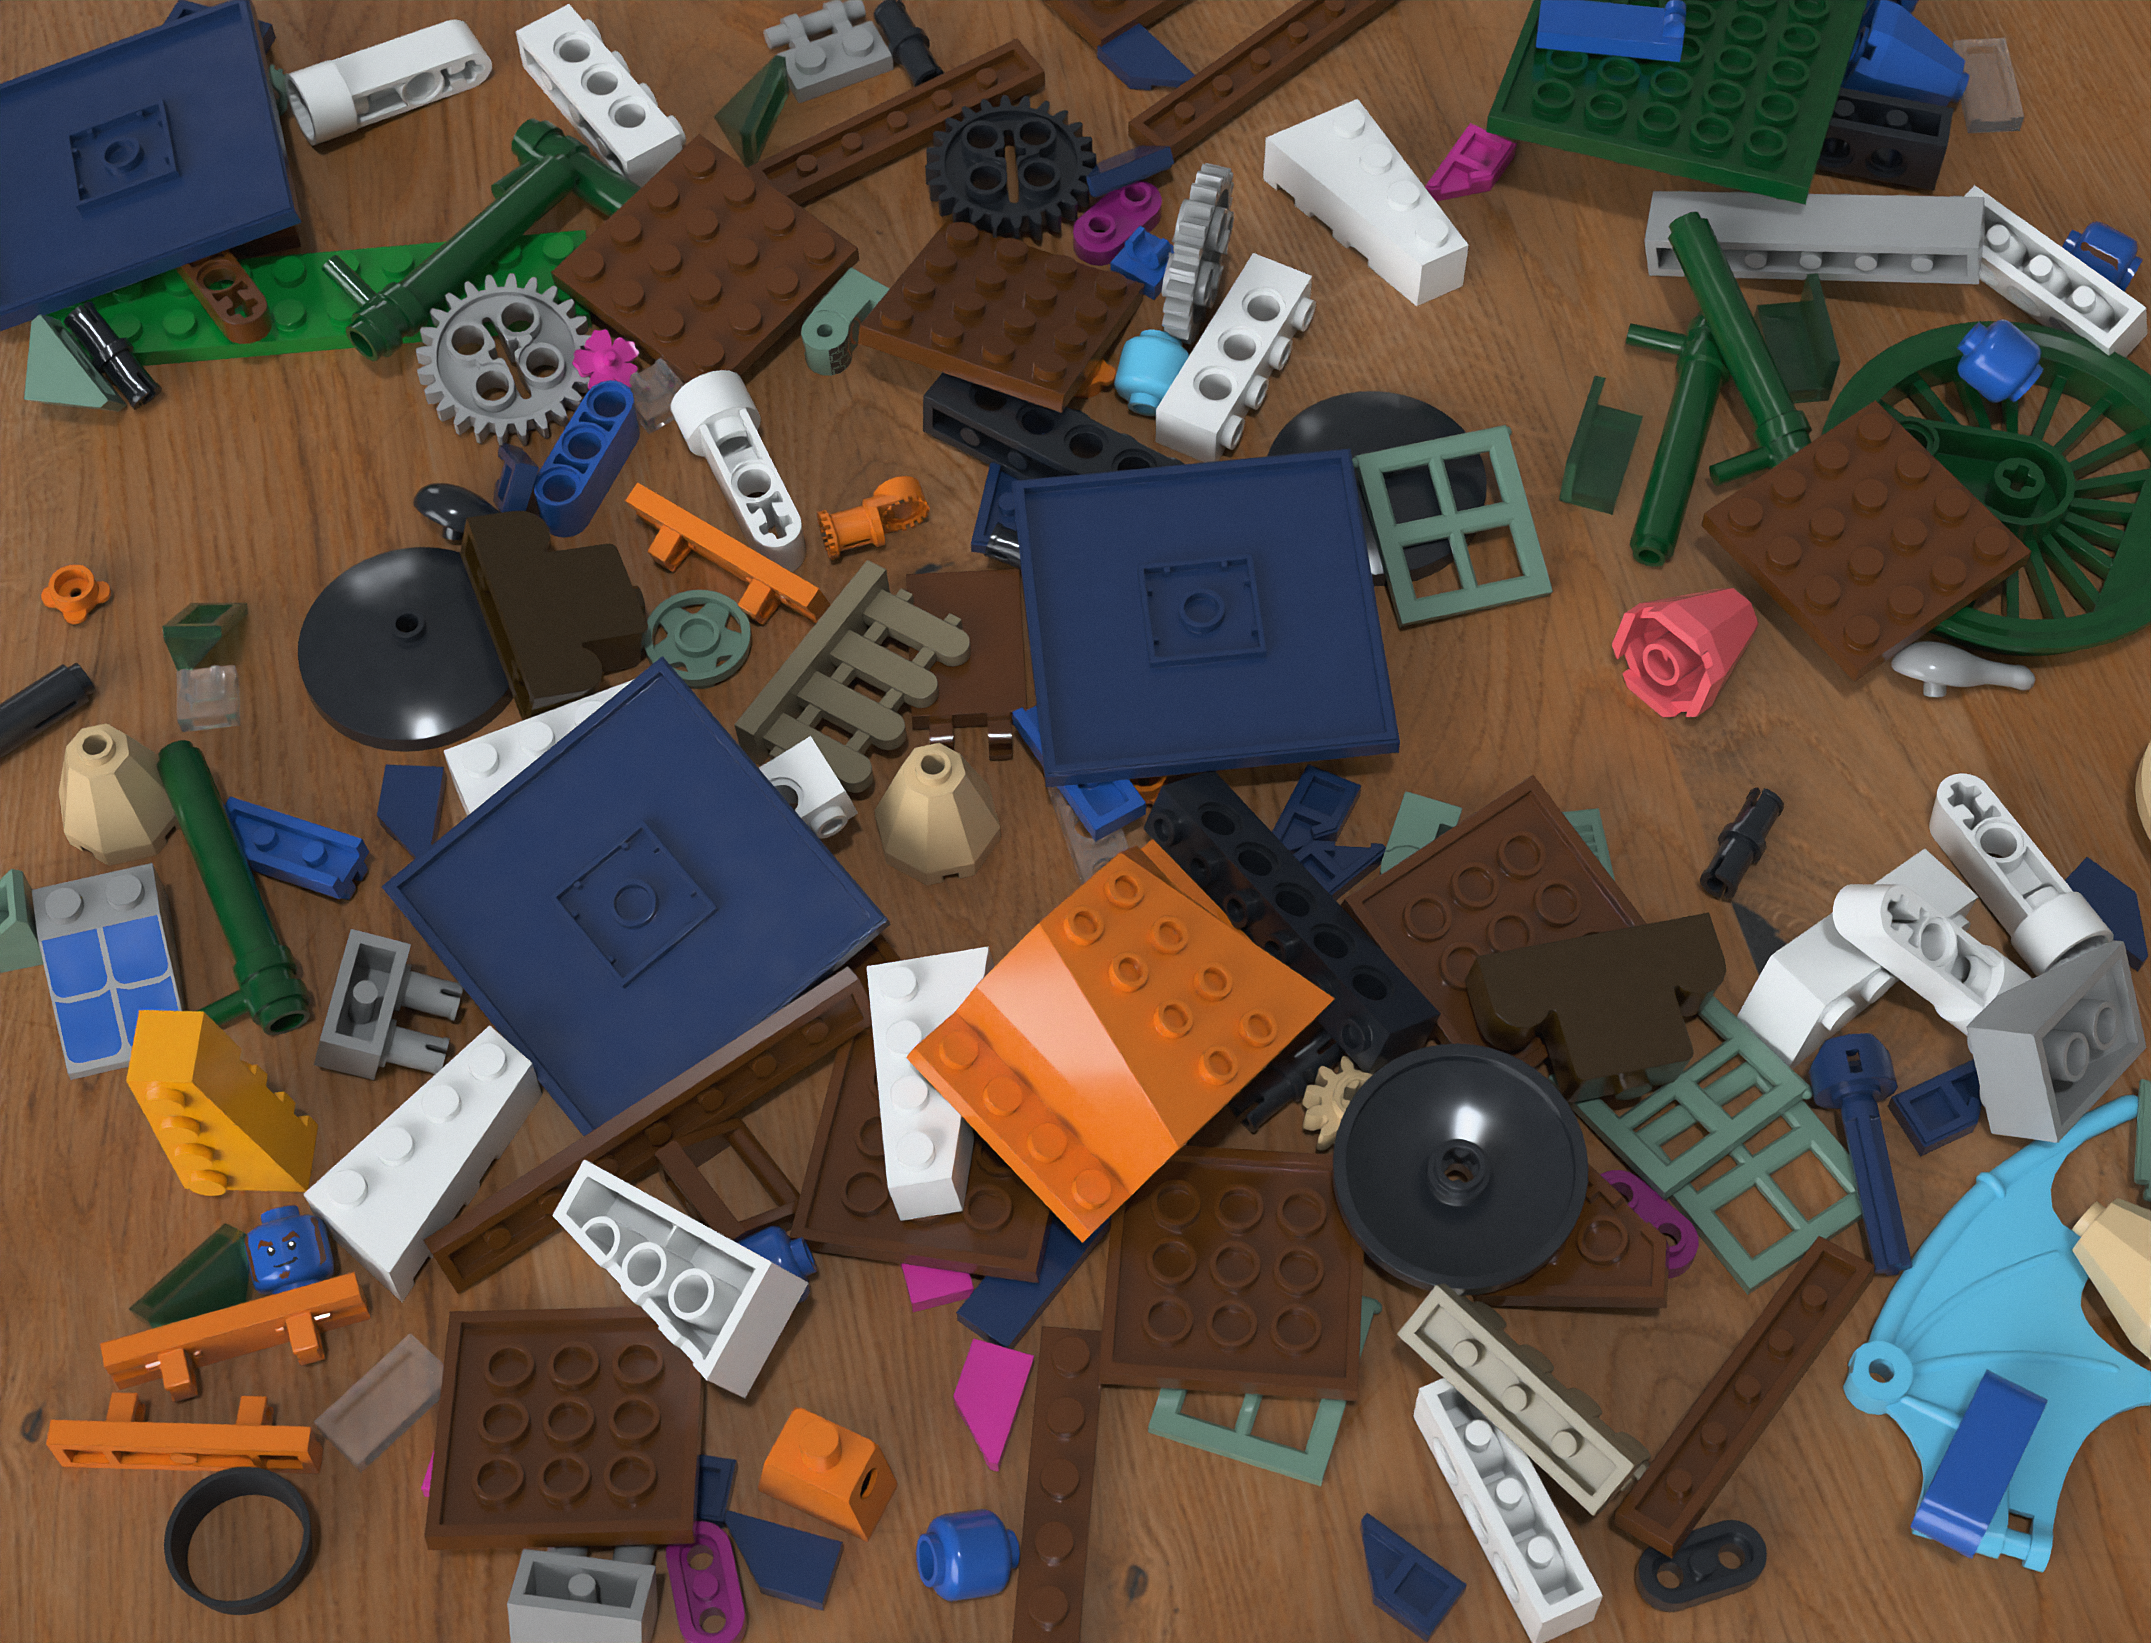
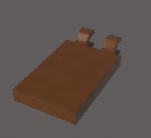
M1019 569L906 574V589L913 594V605L943 621L949 613L962 619L963 627L961 630L969 636L971 655L964 664L947 666L936 661L929 671L937 678L939 696L935 703L928 707L917 708L911 706L912 728L929 729L930 745L940 743L954 750L953 727L988 725L989 760L1013 759L1012 712L1021 707L1025 711L1028 710ZM910 646L909 661H912L919 651Z

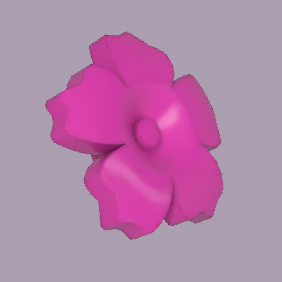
M595 329L591 337L584 344L586 350H575L572 364L578 370L581 377L591 376L588 381L589 390L600 382L610 380L621 382L629 388L637 383V366L631 363L639 354L634 341H625L619 337L615 339L612 345L611 337L606 329L601 331Z

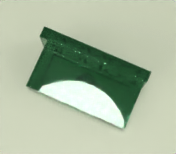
M1818 273L1807 274L1800 302L1757 305L1754 315L1756 324L1794 404L1829 401L1841 361Z
M1595 375L1566 461L1559 501L1613 515L1640 432L1643 416L1600 405L1606 378Z

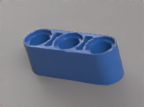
M611 380L600 382L586 393L536 476L533 487L539 515L553 536L562 538L572 537L581 533L589 525L638 442L640 429L633 392L627 385L621 382Z
M1987 1369L1914 1516L1910 1528L1972 1559L1990 1525L2048 1400Z

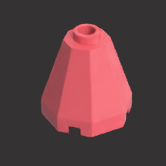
M1734 588L1713 589L1639 603L1624 613L1612 647L1617 659L1625 655L1629 669L1622 673L1627 688L1661 717H1675L1681 712H1687L1685 717H1697L1709 709L1715 702L1752 640L1759 623L1751 602Z

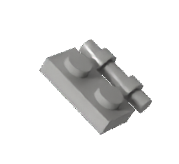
M831 0L823 4L822 10L799 17L796 13L780 19L779 25L763 30L766 44L770 50L786 44L790 47V50L777 54L778 68L798 103L893 70L892 54L872 20L852 27L850 23L866 16L862 0H847L841 2V0ZM828 29L833 33L812 42L808 39V36Z

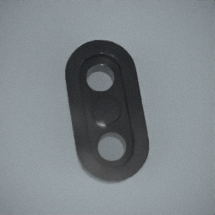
M1724 1520L1692 1530L1673 1558L1649 1546L1642 1554L1636 1569V1586L1642 1598L1649 1605L1661 1611L1676 1612L1744 1591L1754 1585L1759 1579L1767 1561L1766 1545L1758 1531L1742 1521ZM1722 1552L1735 1554L1739 1558L1741 1566L1736 1569L1725 1567L1719 1560V1554ZM1662 1571L1674 1573L1679 1579L1680 1586L1676 1588L1664 1587L1659 1582L1657 1574Z

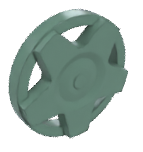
M690 590L678 593L660 603L647 620L648 630L644 647L649 663L652 665L663 656L684 682L695 689L714 687L715 683L723 681L734 674L743 665L745 660L748 659L752 641L749 620L738 604L724 594L710 590ZM705 604L695 614L682 609V607L689 605ZM730 615L738 622L741 633L726 628ZM661 625L667 637L654 646V636L657 628ZM720 661H726L725 663L717 667V664ZM685 667L687 671L678 670L676 668Z

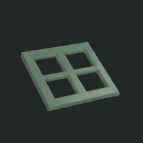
M1501 425L1354 456L1352 459L1353 467L1357 470L1399 628L1545 597L1553 592L1511 444L1510 435L1512 430L1510 427ZM1489 452L1502 502L1457 511L1444 461ZM1428 465L1442 515L1396 524L1383 474ZM1509 525L1523 576L1478 585L1464 535ZM1448 538L1462 589L1416 598L1403 548Z
M1714 995L1703 1010L1697 1014L1725 1042L1682 1071L1675 1082L1661 1085V1088L1620 1117L1599 1097L1568 1102L1571 1109L1663 1200H1666L1802 1099H1810L1813 1095L1812 1087ZM1740 1054L1774 1087L1731 1117L1697 1083L1734 1056ZM1553 1073L1548 1077V1080L1561 1093L1556 1075ZM1676 1099L1710 1134L1666 1164L1633 1129Z
M1745 1061L1703 1088V1090L1718 1105L1723 1107L1755 1085L1762 1094H1765L1774 1086L1748 1061ZM1803 1100L1781 1115L1792 1130L1754 1155L1742 1143L1729 1153L1737 1166L1699 1191L1689 1182L1668 1197L1677 1210L1693 1224L1700 1238L1747 1295L1800 1261L1818 1236L1829 1241L1863 1218L1850 1154ZM1679 1104L1635 1133L1668 1164L1672 1160L1661 1146L1697 1124L1698 1121ZM1811 1150L1848 1195L1808 1221L1772 1179L1771 1175ZM1756 1186L1793 1231L1752 1258L1715 1212Z
M1362 1295L1360 1359L1374 1314H1379L1382 1311V1304L1377 1299ZM1161 1388L1148 1426V1433L1314 1485H1322L1348 1400L1321 1399L1306 1449L1302 1451L1251 1435L1263 1398L1262 1394H1245L1235 1428L1232 1429L1181 1413L1188 1389Z

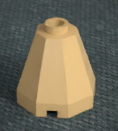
M107 723L82 728L66 746L59 798L64 833L70 845L83 851V848L93 853L95 859L110 866L158 855L168 843L165 836L174 825L178 831L180 825L157 770V763L160 760L158 754Z
M940 743L914 748L874 810L876 826L881 838L886 864L926 885L944 882L943 876L955 873L959 874V878L975 875L1001 839L1000 824L989 785L960 753Z
M2119 1198L2111 1202L2107 1208L2096 1201L2072 1229L2081 1237L2072 1251L2132 1345L2151 1359V1211Z

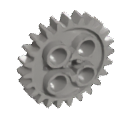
M1209 163L1202 164L1201 171L1197 172L1195 183L1191 185L1190 198H1185L1181 204L1175 234L1171 241L1175 242L1173 247L1174 253L1169 252V260L1162 285V297H1166L1163 306V312H1165L1162 322L1163 331L1168 332L1170 336L1180 339L1183 343L1187 344L1195 341L1196 335H1199L1201 322L1205 320L1206 309L1212 308L1214 305L1221 274L1225 267L1221 265V254L1227 255L1234 222V212L1230 211L1233 201L1231 194L1234 187L1232 169Z
M509 273L505 287H497L493 277L486 275L485 290L479 292L469 281L465 282L467 297L463 300L447 293L445 297L449 312L446 313L432 308L430 314L436 328L421 327L422 341L427 346L416 348L418 363L425 365L417 369L419 381L422 385H429L424 390L427 403H439L436 408L439 419L443 422L455 416L454 427L458 435L463 434L473 426L476 441L479 444L483 443L489 432L496 433L499 446L507 443L509 434L514 433L517 434L521 444L526 446L528 445L529 431L536 429L544 439L550 438L548 422L551 420L566 428L568 418L565 408L577 410L582 401V397L578 392L587 393L589 391L588 381L590 377H581L578 370L572 364L575 350H586L584 344L591 337V335H585L589 331L587 318L585 316L573 318L576 314L575 302L570 299L558 305V288L554 285L542 295L539 294L537 278L532 277L527 282L524 289L518 288L514 273ZM519 320L532 323L530 328L522 332H512L507 329L511 323ZM484 322H492L499 334L501 344L508 359L511 362H516L519 379L531 395L529 399H523L519 394L505 360L497 356L495 342L488 330L483 326ZM468 343H477L483 346L480 351L472 355H462L457 352L460 347ZM541 365H551L557 369L551 376L544 378L531 374L535 368ZM491 388H502L507 391L504 397L495 401L486 400L481 397L485 391Z

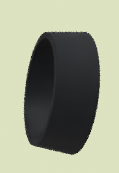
M256 1467L229 1468L214 1473L195 1484L175 1506L169 1518L164 1537L166 1563L178 1586L189 1596L212 1610L229 1615H249L262 1612L287 1598L303 1579L310 1564L313 1546L308 1510L299 1492L282 1476ZM244 1495L268 1496L287 1505L299 1518L304 1529L299 1555L288 1573L273 1587L251 1598L237 1601H222L204 1596L195 1586L188 1568L189 1544L201 1520L221 1503Z

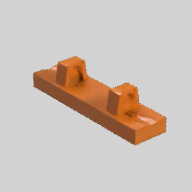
M637 482L626 498V503L636 511L639 519L659 531L648 549V553L656 563L674 572L692 550L747 582L749 586L740 599L738 606L742 612L759 624L765 625L781 603L815 623L818 622L831 604L818 587Z
M355 1272L103 1342L100 1343L104 1367L112 1376L119 1390L163 1378L166 1391L170 1392L172 1401L177 1402L198 1395L194 1371L196 1368L291 1342L293 1353L297 1355L300 1366L325 1359L320 1333L369 1320L371 1317L366 1295Z
M113 1392L106 1421L50 1420L46 1442L47 1447L62 1467L222 1471L236 1467H256L274 1473L320 1474L323 1448L320 1442H317L311 1427L272 1426L274 1409L270 1407L266 1396H241L236 1424L232 1425L144 1422L146 1406L140 1401L137 1393Z

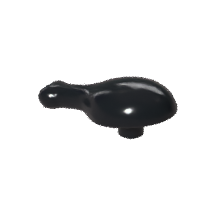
M449 483L426 485L417 492L413 500L414 507L421 514L443 526L442 536L450 540L463 539L467 517L501 513L478 494L464 487Z

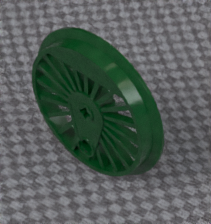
M1995 321L1952 324L1911 336L1885 349L1852 376L1831 407L1821 436L1876 400L2032 551L2025 567L2045 619L2019 618V570H2017L2002 581V616L1974 609L1975 599L1931 629L1930 633L1962 646L1995 654L2049 656L2109 644L2133 635L2151 625V465L2149 469L2077 480L2139 449L2143 451L2151 463L2150 374L2116 352L2107 355L2081 336L2055 328L2030 323L2011 322L2040 347L2042 354L2038 364L2043 367V371L2034 384L2050 389L2031 436L2018 434V400L2012 402L2009 398L2002 401V431L1993 430L1978 391L1958 374V363L1964 355L1957 349L1960 341L1977 323L1980 322L1987 328ZM1954 382L1971 426L1960 425L1930 387ZM2062 393L2090 406L2091 408L2054 446L2043 441ZM1910 396L1929 420L1905 416L1892 406ZM2105 417L2113 421L2126 433V435L2071 462H2068L2065 458ZM2140 491L2136 503L2093 499ZM2097 521L2127 524L2125 531ZM2089 542L2115 551L2114 559ZM2069 555L2105 580L2100 593ZM2043 558L2088 613L2073 617L2065 616Z

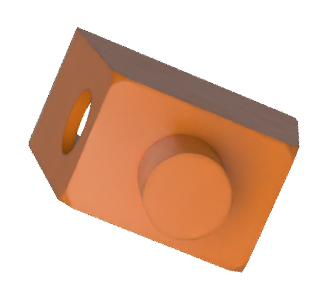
M795 1407L767 1456L762 1469L758 1491L861 1540L869 1542L898 1487V1483L880 1446L875 1442L808 1410ZM862 1484L867 1485L865 1492L860 1496Z

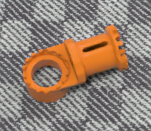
M900 476L889 479L878 486L873 493V497L863 499L861 506L829 514L826 510L817 512L819 527H821L819 528L820 533L827 535L822 537L823 542L827 541L824 543L828 557L833 560L840 557L841 551L870 543L876 547L885 545L884 534L894 531L898 532L901 529L905 531L907 530L906 525L909 524L911 528L916 527L914 522L922 523V516L926 518L928 516L927 512L930 509L919 481L914 477Z

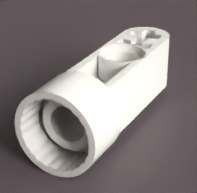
M449 20L332 61L327 60L289 73L285 76V86L290 106L303 135L311 145H316L356 131L360 127L472 89L480 85L489 76L492 62L465 22Z
M719 370L694 378L675 394L671 402V412L690 450L694 454L706 458L749 547L790 572L795 571L801 566L806 555L801 518L757 432L761 417L741 377L732 371ZM754 492L766 493L763 496L757 498L747 497L749 494ZM775 525L779 539L773 533H769L768 529Z
M1960 773L1951 775L1941 782L1930 818V833L2012 937L2011 945L2036 977L2113 941L2114 935L2081 893L2072 891L1983 780L1971 774ZM1987 853H1995L2002 856L2003 858H1995L1988 855Z
M1850 884L1843 887L1835 898L1833 919L1838 932L1932 1003L1941 1017L1965 1035L1968 1034L1966 1026L1997 995L2031 980V977L2003 954L1991 946L1981 944L1905 885Z

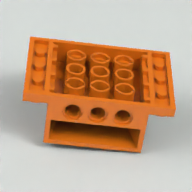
M1152 839L1141 849L1136 845L1119 852L1041 920L974 987L958 1009L917 1044L906 1058L1083 1243L1301 1034L1335 998L1257 946L1240 928L1233 927L1225 912Z

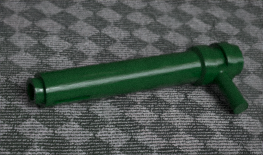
M533 118L528 119L518 128L511 143V151L518 157L520 165L492 184L491 192L497 199L544 157H554L556 154H562L567 157L578 171L579 178L575 181V189L572 193L609 217L642 187L592 156L587 145L570 135L565 136L563 130L547 120L538 121Z
M556 154L554 157H544L400 282H390L378 293L338 255L330 258L322 267V271L360 307L352 314V323L345 330L347 337L356 350L371 361H377L382 356L390 357L402 347L403 337H413L421 330V327L427 325L430 311L432 308L437 309L446 301L445 295L447 293L454 294L465 285V282L472 279L575 189V181L578 180L579 174L574 164L562 154Z
M1695 211L1684 214L1670 223L1669 229L1671 234L1668 240L1756 430L1752 435L1758 446L1757 449L1709 466L1710 477L1715 486L1718 487L1766 468L1772 469L1811 443L1808 434H1810L1812 428L1804 411L1797 410L1709 220L1701 218L1699 212Z
M1701 310L1688 323L1685 334L1630 323L1626 338V345L1679 355L1676 365V371L1679 375L1630 540V547L1633 550L1635 560L1650 567L1663 565L1674 554L1720 390L1729 381L1731 375Z
M187 740L172 742L163 747L158 753L160 760L157 763V770L236 962L233 967V974L239 986V990L197 1010V1012H205L218 1026L249 1012L252 1021L257 1025H261L264 1033L267 1035H280L290 1032L306 1023L310 1018L307 1006L310 1004L311 998L308 990L301 979L295 978L298 971L296 961L291 949L281 944L202 751L197 747H193V744Z

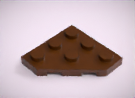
M1588 1163V1184L1583 1207L1571 1235L1560 1251L1543 1268L1527 1279L1495 1292L1472 1295L1474 1302L1480 1301L1488 1306L1667 1308L1670 1251L1668 1241L1650 1222L1646 1223L1624 1202L1623 1196Z

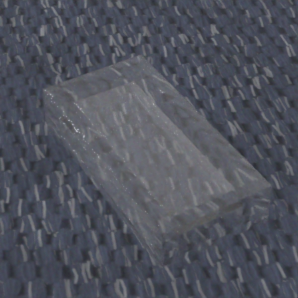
M2006 38L1954 40L1952 49L1966 61L1963 72L1970 75L1966 89L1960 99L1968 133L2020 131L2024 120V113Z
M410 1333L318 1417L314 1424L318 1431L362 1473L440 1400L444 1364Z

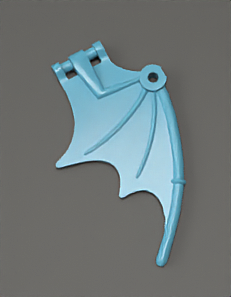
M2136 1095L2118 1097L2085 1113L2058 1143L2034 1140L1990 1172H1981L1977 1175L1976 1184L1945 1214L1911 1259L1913 1267L1904 1270L1891 1289L1872 1328L1868 1343H1864L1854 1351L1847 1365L1849 1366L1847 1379L1842 1387L1847 1399L1857 1409L1867 1414L1882 1415L1887 1413L1909 1437L1921 1461L1923 1471L1922 1489L1915 1514L1987 1369L2047 1399L2048 1402L1990 1525L1975 1552L1995 1559L1999 1557L2000 1553L2022 1560V1567L2042 1573L2046 1569L2051 1554L2053 1525L2061 1489L2068 1469L2085 1438L2102 1423L2119 1413L2139 1406H2151V1371L2113 1349L2096 1334L2084 1316L2081 1308V1293L2090 1277L2072 1251L2081 1237L2062 1224L2052 1208L2051 1186L2054 1176L2065 1158L2085 1141L2136 1118L2138 1112V1096ZM1870 1373L1881 1375L1886 1382L1881 1383L1874 1380ZM2009 1512L2032 1519L2029 1534L2007 1528ZM1911 1529V1533L1914 1535L1932 1539L1914 1529Z

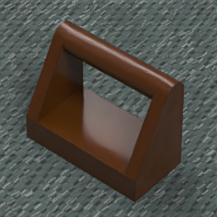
M740 1117L676 1138L654 1152L660 1179L689 1217L736 1243L770 1226L780 1227L786 1232L792 1229L800 1193ZM729 1146H732L778 1207L738 1222L697 1168Z

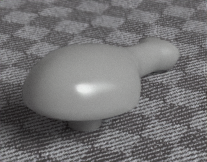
M1922 641L1912 643L1896 653L1891 661V666L1895 671L1908 677L1922 680L1923 694L1928 697H1943L1947 695V686L1973 687L1992 684L2012 687L2018 690H2029L2034 686L2036 680L2034 674L2024 665H2010L1989 661L1958 647L1940 642Z

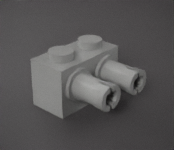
M351 929L320 1037L314 1065L371 1080L375 1079L378 1066L384 1067L386 1062L433 1073L434 1075L437 1074L443 1067L450 1038H441L396 1026L397 1020L391 1019L393 1011L399 1012L402 1006L446 1017L448 1020L454 1021L463 987L459 982L456 983L410 971L412 965L406 962L411 944Z
M658 1544L616 1545L612 1560L586 1557L589 1546L548 1547L547 1552L523 1549L507 1603L511 1643H651L658 1616L656 1567L652 1566L651 1563Z

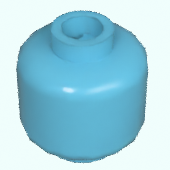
M1144 330L1140 336L1133 337L1125 342L1114 380V387L1118 394L1128 401V408L1145 416H1156L1157 407L1189 357L1187 350L1182 347L1183 343L1180 339L1170 336L1168 332Z

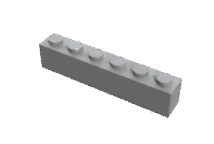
M1653 191L1644 240L1649 276L1685 277L1668 240L1671 234L1669 225L1678 217L1696 211L1699 212L1701 218L1709 220L1735 278L1979 284L1985 235L1984 197L1809 194L1806 205L1756 193Z

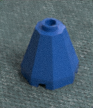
M1872 0L1865 10L1842 88L1946 107L1950 101L1958 103L1966 89L1970 75L1963 72L1966 61L1904 7L1889 0Z

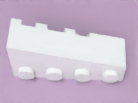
M989 946L867 966L887 1186L900 1221L963 1211L974 1144L973 1128L906 1057L917 1044L958 1009L974 987L995 967Z

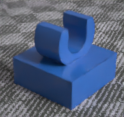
M1139 226L1126 240L1124 248L1110 262V271L1118 272L1127 279L1145 284L1143 294L1155 300L1162 292L1169 252L1174 253V246L1168 240L1160 239L1147 232L1144 227Z

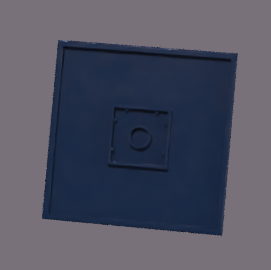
M229 0L0 83V331L31 321L39 314L47 315L302 223L256 9L251 0Z
M1351 449L1012 481L1046 787L1399 753L1400 739Z
M663 656L381 886L500 1034L532 1062L538 1081L583 1136L818 986L891 925L886 916Z

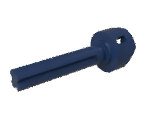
M1870 1033L1847 1034L1825 1040L1811 1065L1809 1078L1816 1105L1829 1109H1841L1871 1258L1875 1265L1874 1272L1875 1274L1886 1273V1276L1898 1275L1900 1271L1910 1269L1913 1265L1877 1102L1894 1094L1898 1088L1893 1062L1889 1051ZM1858 1053L1859 1060L1848 1062L1847 1056H1855Z

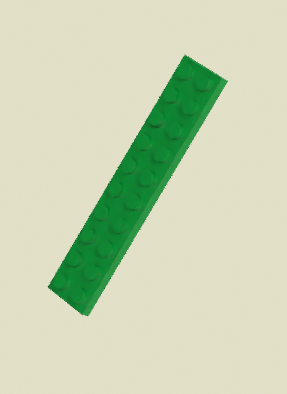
M586 230L521 235L470 279L469 282L479 292L485 290L486 275H491L497 287H505L509 273H514L518 288L524 289L532 277L537 278L539 294L542 295L554 285L551 272L587 239ZM445 242L236 259L264 295L273 322L272 329L266 337L250 344L232 342L223 334L175 268L55 311L46 316L59 319L63 323L65 318L80 305L83 307L86 302L92 301L96 306V310L118 337H126L134 346L132 354L142 366L355 348L347 337L345 330L352 323V314L360 307L322 271L324 264L334 255H338L378 293L390 282H400ZM221 280L211 284L208 289L222 290L230 287L234 281ZM465 285L453 294L460 300L467 297ZM558 288V305L572 299L575 302L576 314L573 318L585 316L588 328H592L591 311ZM447 301L437 309L448 313ZM241 305L234 309L236 314H241L244 318L247 317ZM430 314L425 327L436 328ZM519 320L511 323L507 329L512 332H522L530 328L532 323ZM486 321L483 323L490 336H499L492 322ZM67 328L71 335L75 338V340L79 343V345L90 357V359L93 360V356L88 352V350L75 336L71 329ZM420 331L413 337L405 336L402 338L403 344L423 342Z

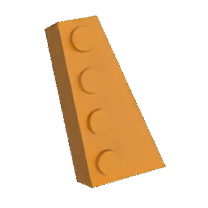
M139 1010L126 1081L183 1187L190 1189L194 1193L206 1196L222 1195L226 1190L306 1192L309 1189L318 1124L309 1115L297 1117L294 1114L296 1102L285 1091L272 1093L266 1087L268 1074L258 1064L251 1065L240 1060L241 1048L205 1012Z

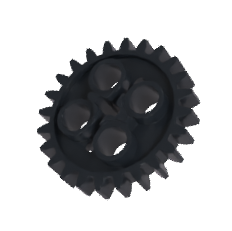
M1003 95L1000 107L993 108L985 98L981 99V111L975 113L966 106L961 108L962 122L947 117L945 119L946 132L935 131L933 133L934 147H927V164L925 165L926 185H929L930 200L938 202L939 215L943 217L953 214L954 223L966 222L974 225L978 231H992L994 238L1002 237L1003 233H1011L1013 239L1021 241L1022 232L1029 231L1037 241L1042 240V227L1047 225L1050 229L1059 233L1062 231L1061 217L1076 221L1078 219V206L1088 207L1090 204L1089 187L1086 177L1097 165V155L1092 153V138L1083 137V124L1081 122L1068 125L1067 110L1064 109L1053 116L1050 115L1049 101L1043 102L1037 109L1030 108L1029 96H1024L1019 106H1012L1008 96ZM1005 136H1012L1014 140L1015 171L1019 200L1017 203L1010 202L1008 196Z

